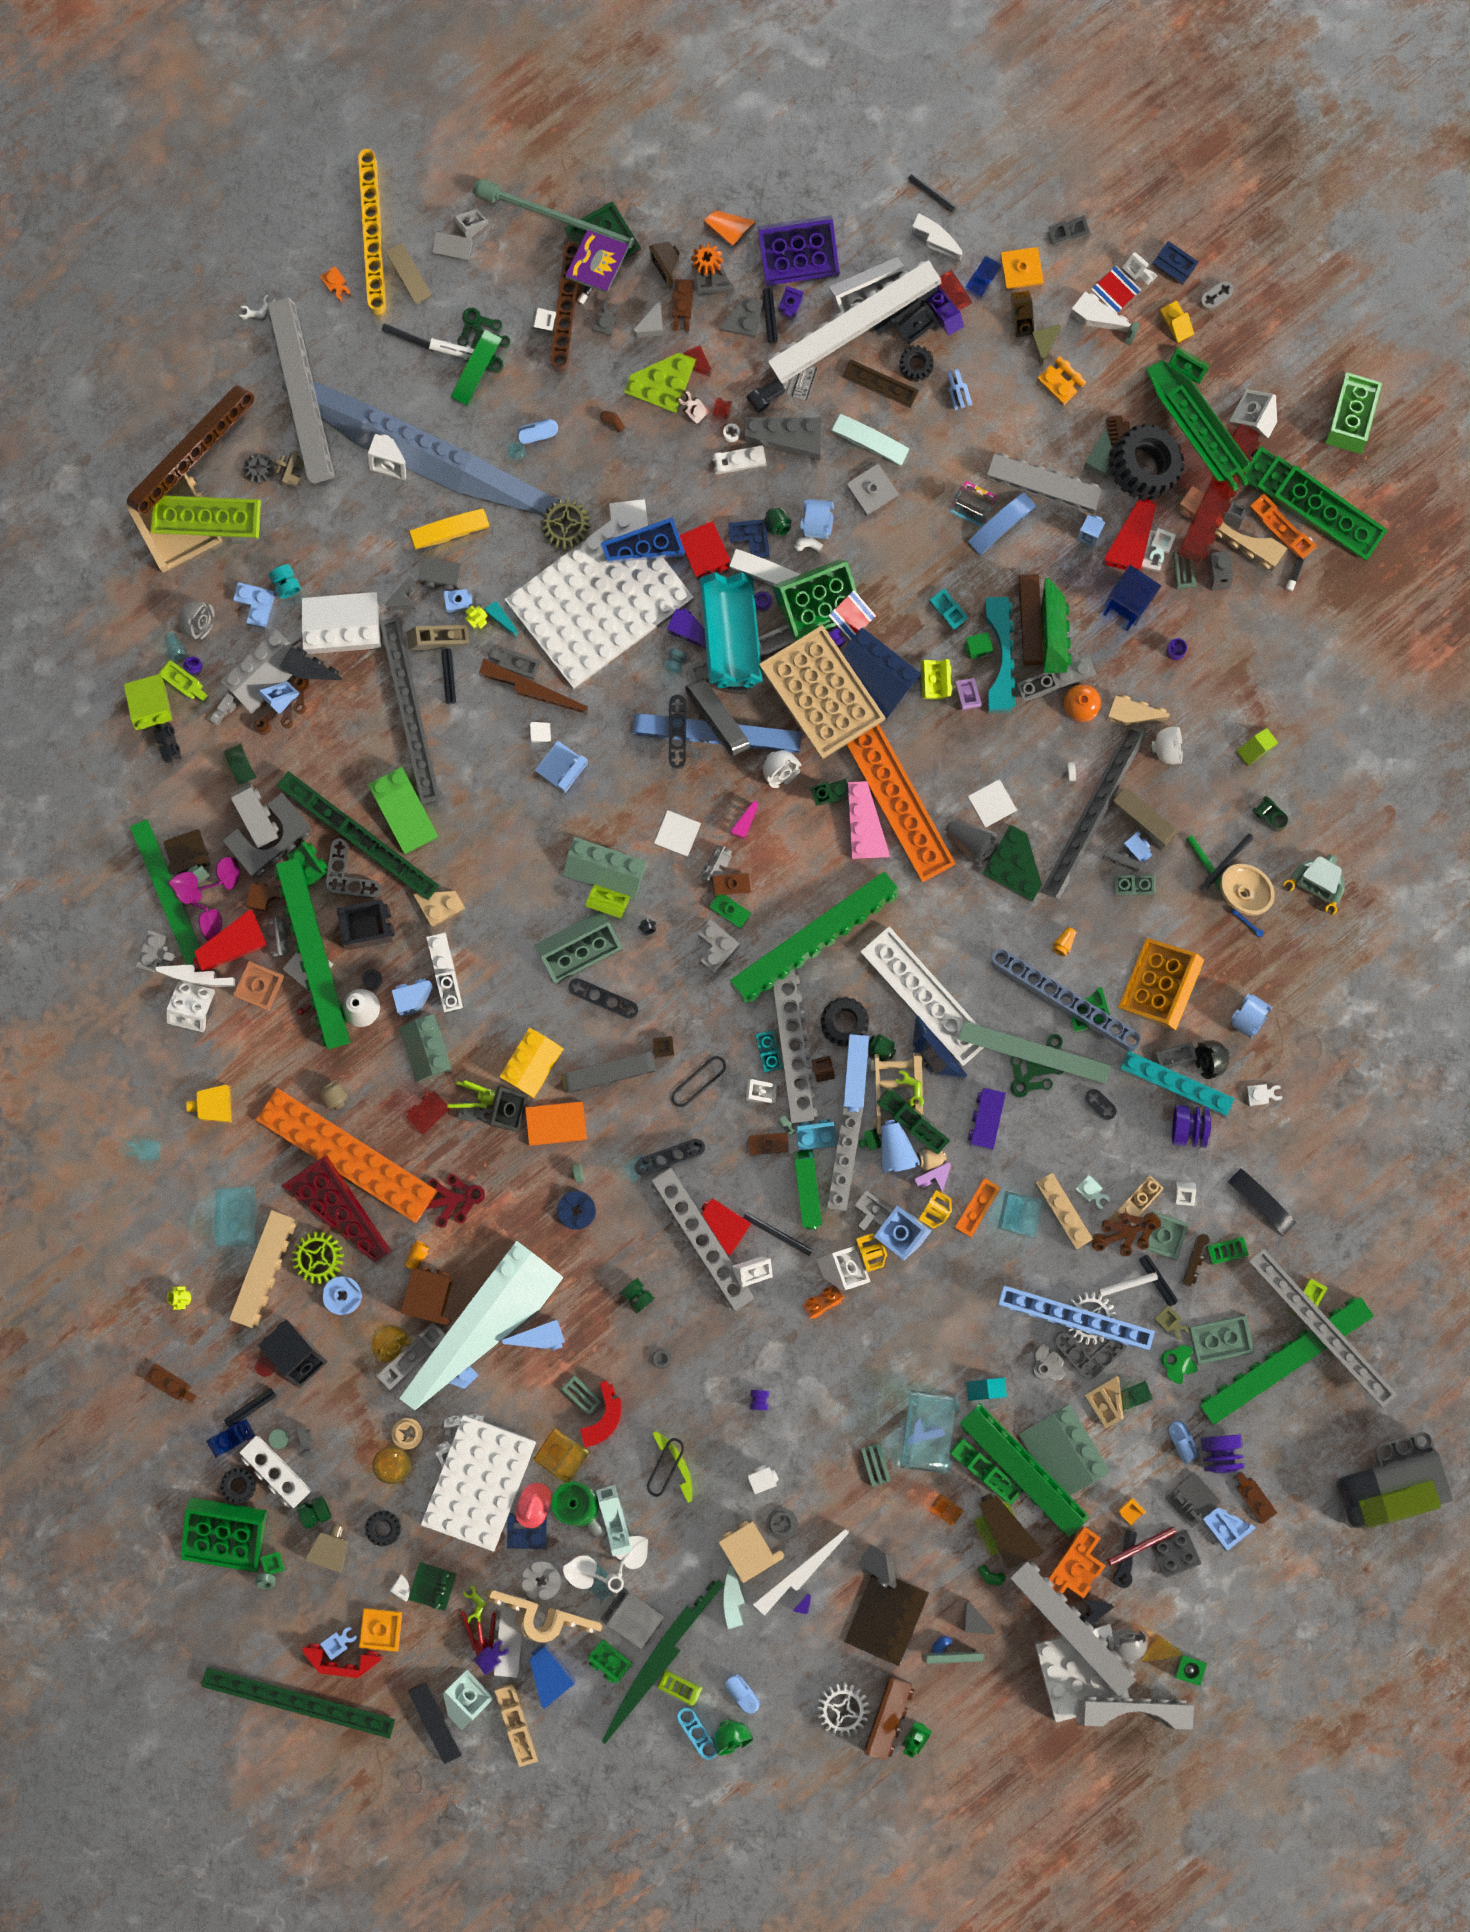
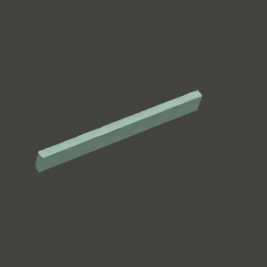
M963 1021L958 1040L1105 1084L1112 1066L1108 1063L967 1021Z

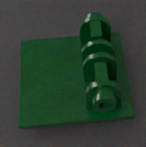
M419 1562L408 1600L430 1606L433 1609L446 1611L457 1573Z

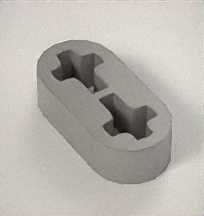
M1223 281L1207 291L1201 299L1202 308L1211 311L1228 300L1234 291L1232 284ZM1222 287H1223L1224 289H1226V288L1229 289L1228 292H1227L1228 294H1226V293L1224 292V293H1222L1221 295H1219V293H1220L1221 290H1222ZM1215 296V299L1212 302L1213 305H1211L1210 303H1205L1207 300L1206 298L1212 299Z

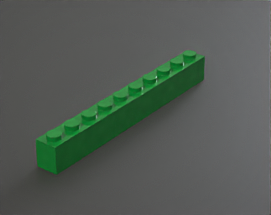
M296 858L278 863L274 872L276 879L281 881L282 887L279 890L282 899H286L287 906H284L287 917H291L292 924L289 926L292 936L296 935L297 943H295L297 954L301 953L303 961H300L302 972L307 974L308 979L305 980L307 990L312 992L311 1006L313 1010H317L316 1024L318 1028H322L323 1035L320 1036L323 1047L327 1046L328 1050L350 1044L351 1040L301 860Z
M885 871L730 979L732 989L744 1004L748 1001L752 1002L759 996L760 992L772 988L777 980L785 979L794 968L802 967L807 959L816 957L821 952V949L833 945L838 937L847 935L852 930V927L864 923L869 915L878 913L886 903L894 902L898 897V887Z
M1353 1296L1344 1302L1346 1306L1341 1309L1337 1307L1328 1313L1330 1315L1328 1317L1329 1321L1344 1337L1374 1317L1362 1297L1355 1298ZM1304 1329L1297 1334L1298 1338L1293 1342L1288 1340L1281 1345L1282 1349L1277 1353L1274 1350L1264 1356L1266 1358L1265 1361L1262 1363L1257 1361L1249 1366L1250 1371L1246 1374L1242 1372L1232 1378L1234 1382L1229 1385L1224 1383L1216 1389L1218 1392L1215 1395L1211 1396L1208 1394L1200 1400L1202 1403L1198 1406L1209 1423L1215 1425L1323 1352L1327 1347L1311 1330L1307 1331V1329Z

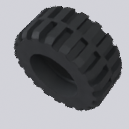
M1150 424L1136 425L1124 433L1113 444V448L1110 449L1109 453L1110 458L1108 459V465L1111 466L1109 471L1111 476H1114L1116 485L1119 484L1124 493L1128 492L1129 496L1133 498L1137 496L1139 500H1154L1169 491L1180 480L1184 470V463H1182L1184 455L1180 453L1181 447L1175 442V437L1173 435L1170 436L1167 430L1159 429L1157 425L1150 427ZM1135 449L1143 450L1153 457L1158 469L1157 475L1149 474L1141 469L1135 458Z

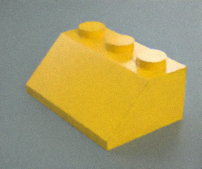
M529 1027L500 1078L535 1098L562 1053L563 1048Z

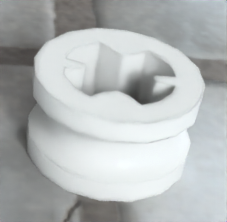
M728 424L724 427L723 437L726 441L734 442L739 438L740 429L736 424ZM731 428L733 431L737 432V434H734V437H731L730 434H726V432H729V429Z

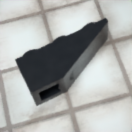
M290 647L280 664L282 669L297 678L342 680V677L338 675L340 671L331 666L329 668L322 665L323 661L315 656L312 659L306 656L308 652L300 647L296 649Z

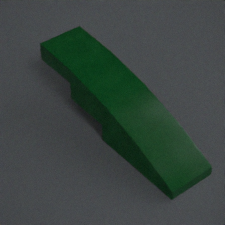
M890 1087L877 1100L878 1105L889 1112L895 1120L907 1128L913 1136L936 1154H939L950 1142V1139L916 1108L911 1107L910 1103Z

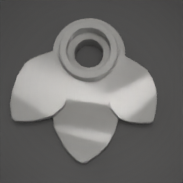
M1046 1343L1042 1344L1035 1352L1034 1375L1041 1380L1049 1378L1057 1381L1062 1379L1066 1372L1061 1366L1064 1364L1066 1357L1061 1351L1051 1352ZM1041 1366H1044V1367H1045V1369H1046V1372H1045V1373H1043V1372L1041 1371V1369H1040Z

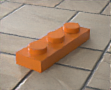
M984 1178L956 1224L955 1229L971 1238L1001 1187Z

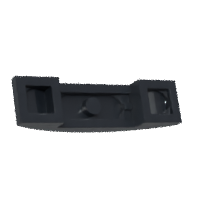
M1242 1168L1227 1181L1269 1221V1224L1281 1236H1284L1296 1224V1221Z

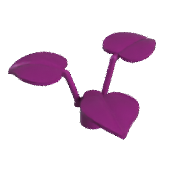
M224 857L218 861L216 876L219 881L216 883L197 887L198 878L192 872L180 873L168 882L180 902L184 904L192 903L193 907L204 910V912L199 914L198 925L207 942L220 933L223 921L221 914L216 909L208 910L207 907L197 902L201 900V890L223 884L225 889H232L237 885L240 877V868L234 857Z

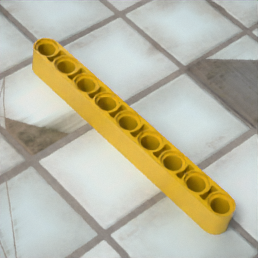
M363 149L359 153L358 161L367 302L373 314L381 315L386 310L378 170L374 152L370 149ZM367 157L372 158V160L368 163L363 162V160ZM368 175L373 176V178L369 181L364 180V178ZM368 193L375 194L373 198H365ZM369 211L376 212L372 217L367 216ZM371 229L377 230L373 235L368 234V231ZM372 247L378 248L375 253L369 252ZM373 265L379 266L376 271H371L370 268ZM374 283L380 284L378 289L371 288ZM376 301L382 302L379 307H373L372 305Z

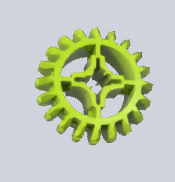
M314 1232V1238H312L308 1233L306 1234L307 1241L301 1237L300 1241L303 1244H295L299 1251H292V1254L297 1255V1258H292L291 1261L298 1262V1264L294 1265L293 1268L301 1269L297 1273L298 1276L305 1273L304 1281L308 1280L310 1276V1283L312 1284L315 1282V1278H317L318 1284H322L323 1277L326 1282H329V1274L332 1278H335L336 1275L333 1271H341L340 1268L336 1267L337 1264H344V1262L338 1261V1258L344 1257V1254H338V1251L343 1248L342 1246L335 1247L339 1241L334 1240L331 1242L332 1235L325 1239V1232H322L320 1237L318 1232ZM314 1242H323L322 1246L316 1251L307 1248ZM328 1246L333 1253L332 1262L327 1260L325 1256ZM303 1253L310 1258L308 1269L303 1264ZM310 1253L317 1255L321 1253L322 1256L320 1257H322V1260H324L326 1263L322 1261H316L315 1263V1259L313 1258L314 1256ZM319 1265H325L329 1268L320 1274L312 1273Z

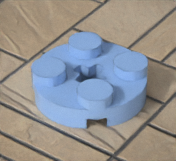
M344 1276L331 1279L323 1290L324 1305L334 1314L346 1315L354 1312L359 1307L362 1299L361 1288L358 1283L352 1278ZM339 1291L347 1292V1299L345 1301L343 1299L338 1300Z

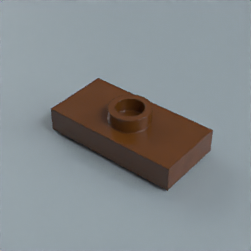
M748 873L711 877L713 896L751 892Z
M787 1133L749 1136L750 1155L789 1152Z

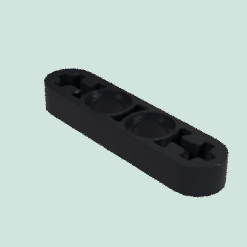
M678 694L672 696L669 700V764L677 770L683 768L686 764V700ZM676 699L683 703V705L679 706V712H684L683 715L676 713V706L672 705V703L676 702ZM681 718L683 725L678 728L672 725L673 719ZM679 736L683 739V743L680 746H674L672 739ZM672 749L679 751V758L683 759V761L679 762V765H675V762L672 761V759L676 758V752H671Z
M575 978L569 983L570 993L580 999L627 1019H633L638 1015V1006L633 1001L579 978ZM579 982L581 983L580 986L586 989V986H590L586 991V997L582 996L584 992L581 990L574 992L572 985H576ZM598 990L600 992L599 999H590V992ZM610 997L618 1000V1004L614 1008H610L607 1005V1000ZM621 1001H624L623 1006L630 1007L632 1005L635 1012L627 1015L625 1009L621 1008V1012L617 1010L621 1006Z
M696 1138L641 1157L635 1163V1171L640 1176H647L697 1158L705 1151V1144L702 1140ZM694 1145L700 1147L698 1152L696 1150H692L688 1153L687 1151L688 1149H691ZM674 1150H681L683 1158L677 1159L674 1156ZM657 1156L665 1157L666 1164H658ZM652 1161V1165L648 1166L646 1171L644 1168H640L642 1162L646 1165Z

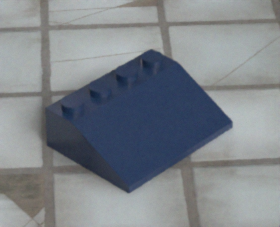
M863 627L859 629L842 651L843 656L885 716V721L921 678V673Z

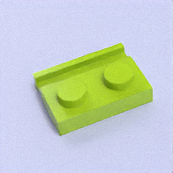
M594 884L585 906L622 918L630 896Z

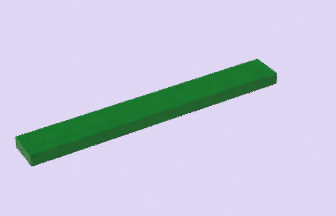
M146 819L130 826V829L186 965L194 964L192 958L196 957L194 952L200 948L183 903L179 901L175 892L168 884L172 879L149 820Z

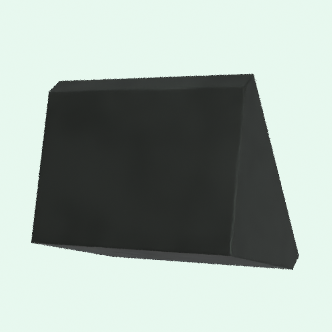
M498 1086L489 1125L520 1132L528 1095Z

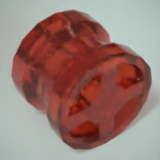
M718 397L713 415H720L724 419H728L733 401H723L722 398Z

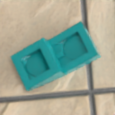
M945 588L929 599L933 607L953 630L968 619V616L959 604L955 603Z

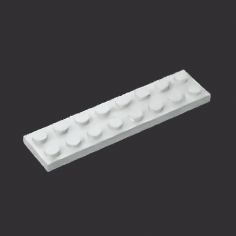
M890 927L860 952L917 1016L919 1015L962 1067L984 1048L958 1040L963 1021L976 1024L975 1021Z

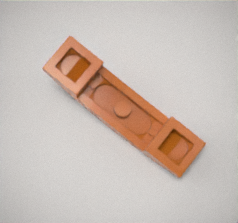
M1262 494L1250 505L1252 511L1267 529L1302 560L1317 547L1277 510V506L1265 494Z

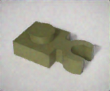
M1169 1305L1154 1318L1167 1333L1173 1330L1174 1336L1178 1340L1182 1339L1178 1334L1180 1329H1183L1186 1333L1189 1332L1186 1326L1179 1324L1182 1318Z

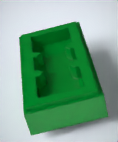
M717 895L709 906L710 909L739 929L743 927L751 915V912L726 895Z

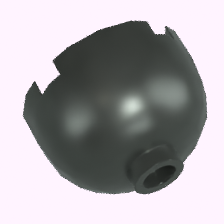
M1215 1040L1197 1043L1198 1047H1195L1194 1050L1198 1060L1195 1061L1197 1068L1201 1066L1203 1071L1201 1073L1202 1077L1213 1079L1221 1076L1228 1069L1230 1059L1228 1049L1222 1043Z

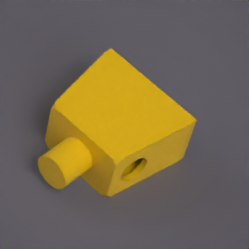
M222 1085L198 1091L197 1100L186 1101L187 1112H198V1119L232 1123L230 1086Z

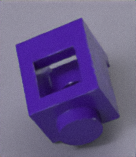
M786 286L778 306V312H781L780 314L784 317L796 318L804 298V292ZM790 300V301H793L794 303H793V304H788L787 301Z

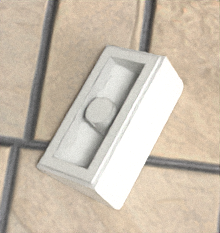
M761 1256L732 1266L740 1287L772 1277L771 1259Z

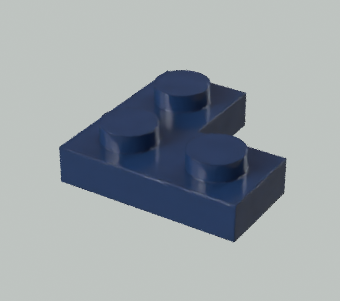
M764 519L728 523L730 543L749 541L750 554L760 558H770L767 526L764 523Z

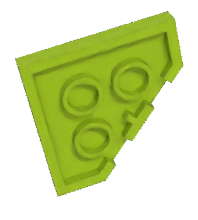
M679 352L630 375L624 393L677 413L680 404L676 401V398H683V391L686 390L696 359Z

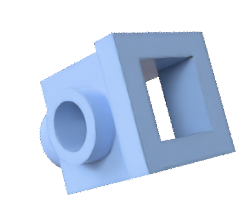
M467 589L444 591L448 614L465 612L470 605H473L472 594H468ZM461 597L462 600L460 602H456L455 598Z
M1138 831L1122 847L1134 860L1145 862L1152 856V853L1149 849V843L1144 838H1139L1141 833Z

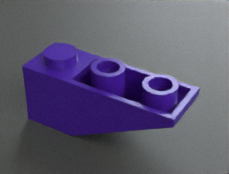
M938 285V291L927 298L925 302L939 321V325L950 336L965 326L960 311Z

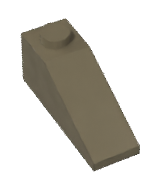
M467 625L415 626L406 632L409 650H430L470 643Z

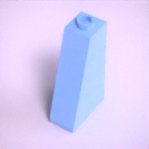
M849 1035L844 1108H848L847 1111L859 1112V1109H863L869 1036Z

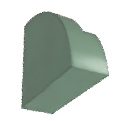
M1132 322L1125 339V344L1132 345L1140 323Z
M785 1115L779 1119V1123L789 1135H793L796 1132Z

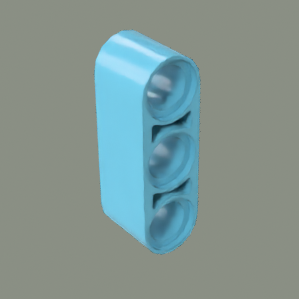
M681 1708L678 1713V1721L702 1758H714L717 1752L713 1739L692 1708ZM684 1711H689L692 1714V1719L688 1722L683 1721L681 1718V1713ZM700 1728L703 1731L702 1737H693L692 1730ZM707 1744L714 1748V1752L710 1755H706L703 1752V1747Z

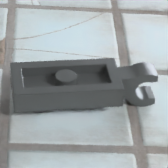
M506 648L503 653L490 649L488 654L489 659L500 662L499 666L535 680L541 663L537 659Z

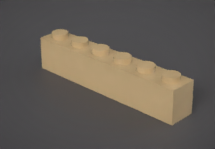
M271 1210L229 1320L250 1328H254L255 1325L258 1326L262 1316L259 1314L260 1310L266 1306L269 1296H266L268 1289L273 1288L276 1280L273 1276L275 1271H279L283 1260L280 1258L282 1253H286L289 1247L288 1237L295 1231L297 1224L294 1223V1218Z

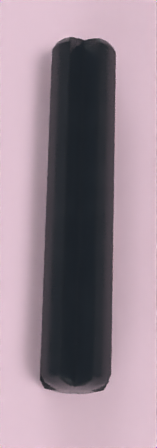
M764 288L762 291L768 343H776L778 336L772 288Z
M445 648L441 650L445 700L447 704H455L456 693L452 651L450 648Z
M1147 1254L1141 1257L1139 1261L1148 1274L1156 1272L1158 1280L1153 1281L1166 1303L1170 1307L1177 1304L1176 1296L1150 1256Z
M269 1388L225 1418V1424L229 1428L233 1427L274 1399L276 1393L272 1388Z

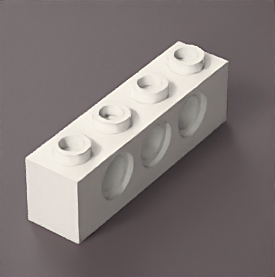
M256 1436L239 1452L242 1455L241 1460L247 1466L252 1465L256 1469L254 1473L261 1480L265 1479L269 1483L268 1488L274 1494L279 1493L283 1497L281 1501L288 1508L291 1506L293 1509L296 1508L313 1492L260 1436ZM259 1454H263L266 1457V1462L263 1465L257 1463V1456ZM273 1468L279 1470L280 1474L277 1479H273L270 1476V1471ZM286 1482H290L293 1485V1490L290 1493L284 1491V1484Z

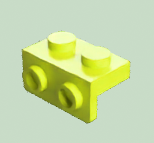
M950 660L920 661L922 699L943 700L951 697Z

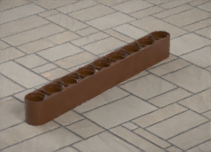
M240 385L234 386L129 494L127 505L140 514L148 513L246 412L254 402V394Z

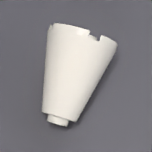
M353 990L345 996L342 1002L343 1016L348 1023L355 1027L371 1025L379 1015V1001L369 990Z

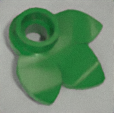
M1181 1345L1175 1350H1166L1161 1355V1363L1167 1368V1376L1174 1383L1182 1384L1183 1374H1192L1198 1371L1197 1365L1190 1358L1194 1349L1189 1346ZM1169 1355L1174 1358L1172 1363L1167 1361Z

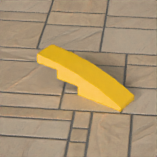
M479 509L410 530L409 535L415 550L449 542L453 538L469 535L470 532L487 529L489 523L484 509Z

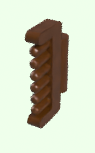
M1122 415L1106 418V422H1110L1107 423V426H1114L1108 427V431H1112L1108 435H1116L1109 437L1110 440H1114L1110 441L1112 445L1117 441L1115 439H1119L1130 429V422H1123Z

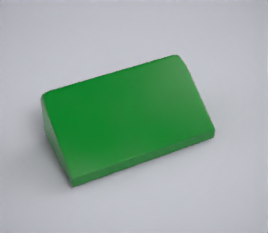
M1181 347L1176 348L1168 362L1169 365L1199 384L1211 366Z

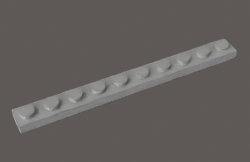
M1264 1248L1249 1261L1253 1268L1381 1408H1384L1397 1396L1393 1389Z

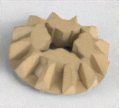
M400 1419L392 1428V1439L402 1449H412L422 1440V1427L415 1419ZM412 1426L410 1433L413 1434L415 1438L408 1437L407 1439H405V1441H403L404 1434L400 1431V1429L408 1430V1428Z

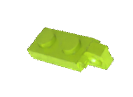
M170 659L158 673L161 674L164 680L188 698L194 699L196 696L203 702L208 698V695L201 690L203 685Z

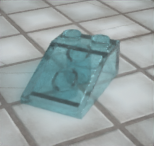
M255 1187L216 1189L215 1246L258 1245Z

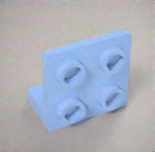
M557 741L538 765L536 772L566 793L588 765V761L582 755L578 756L568 747Z

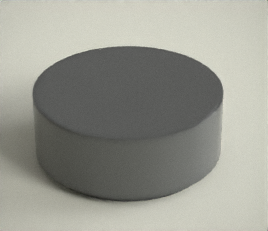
M664 1349L657 1350L652 1356L654 1366L659 1369L667 1368L671 1364V1355Z

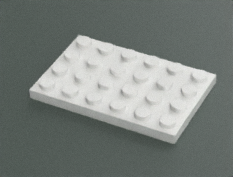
M463 1414L421 1525L495 1551L536 1441Z

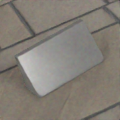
M436 232L432 253L469 261L473 240Z

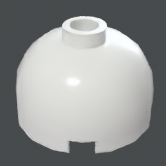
M1178 726L1164 728L1157 734L1156 741H1152L1153 753H1157L1158 759L1165 764L1175 765L1182 763L1183 750L1181 751L1182 736L1180 728Z
M784 750L771 752L763 764V775L772 788H779L778 784L784 782L786 785L796 778L800 773L799 766H801V763L791 752Z

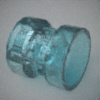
M670 648L668 652L669 657L665 660L663 666L673 672L681 673L682 663L686 661L688 655L678 649Z

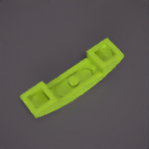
M655 1431L652 1434L660 1449L663 1450L669 1440ZM671 1442L668 1448L676 1461L680 1452ZM681 1457L678 1467L686 1482L679 1486L689 1503L692 1501L693 1496L692 1481L685 1460Z

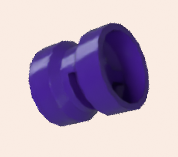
M1173 639L1167 647V656L1175 661L1181 660L1187 651V644L1183 639Z
M750 1390V1396L753 1398L750 1403V1410H769V1404L766 1399L769 1397L770 1391Z

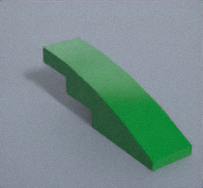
M960 1438L949 1451L954 1458L1008 1504L1012 1505L1023 1492L1018 1488L1017 1484L963 1438Z

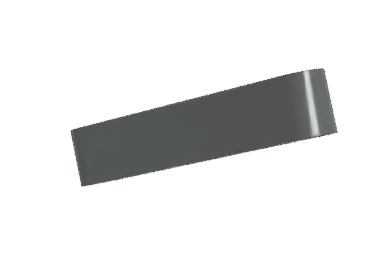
M704 678L685 686L689 699L731 756L750 748L747 737Z
M646 1052L561 1074L565 1094L652 1073L657 1070L652 1052Z

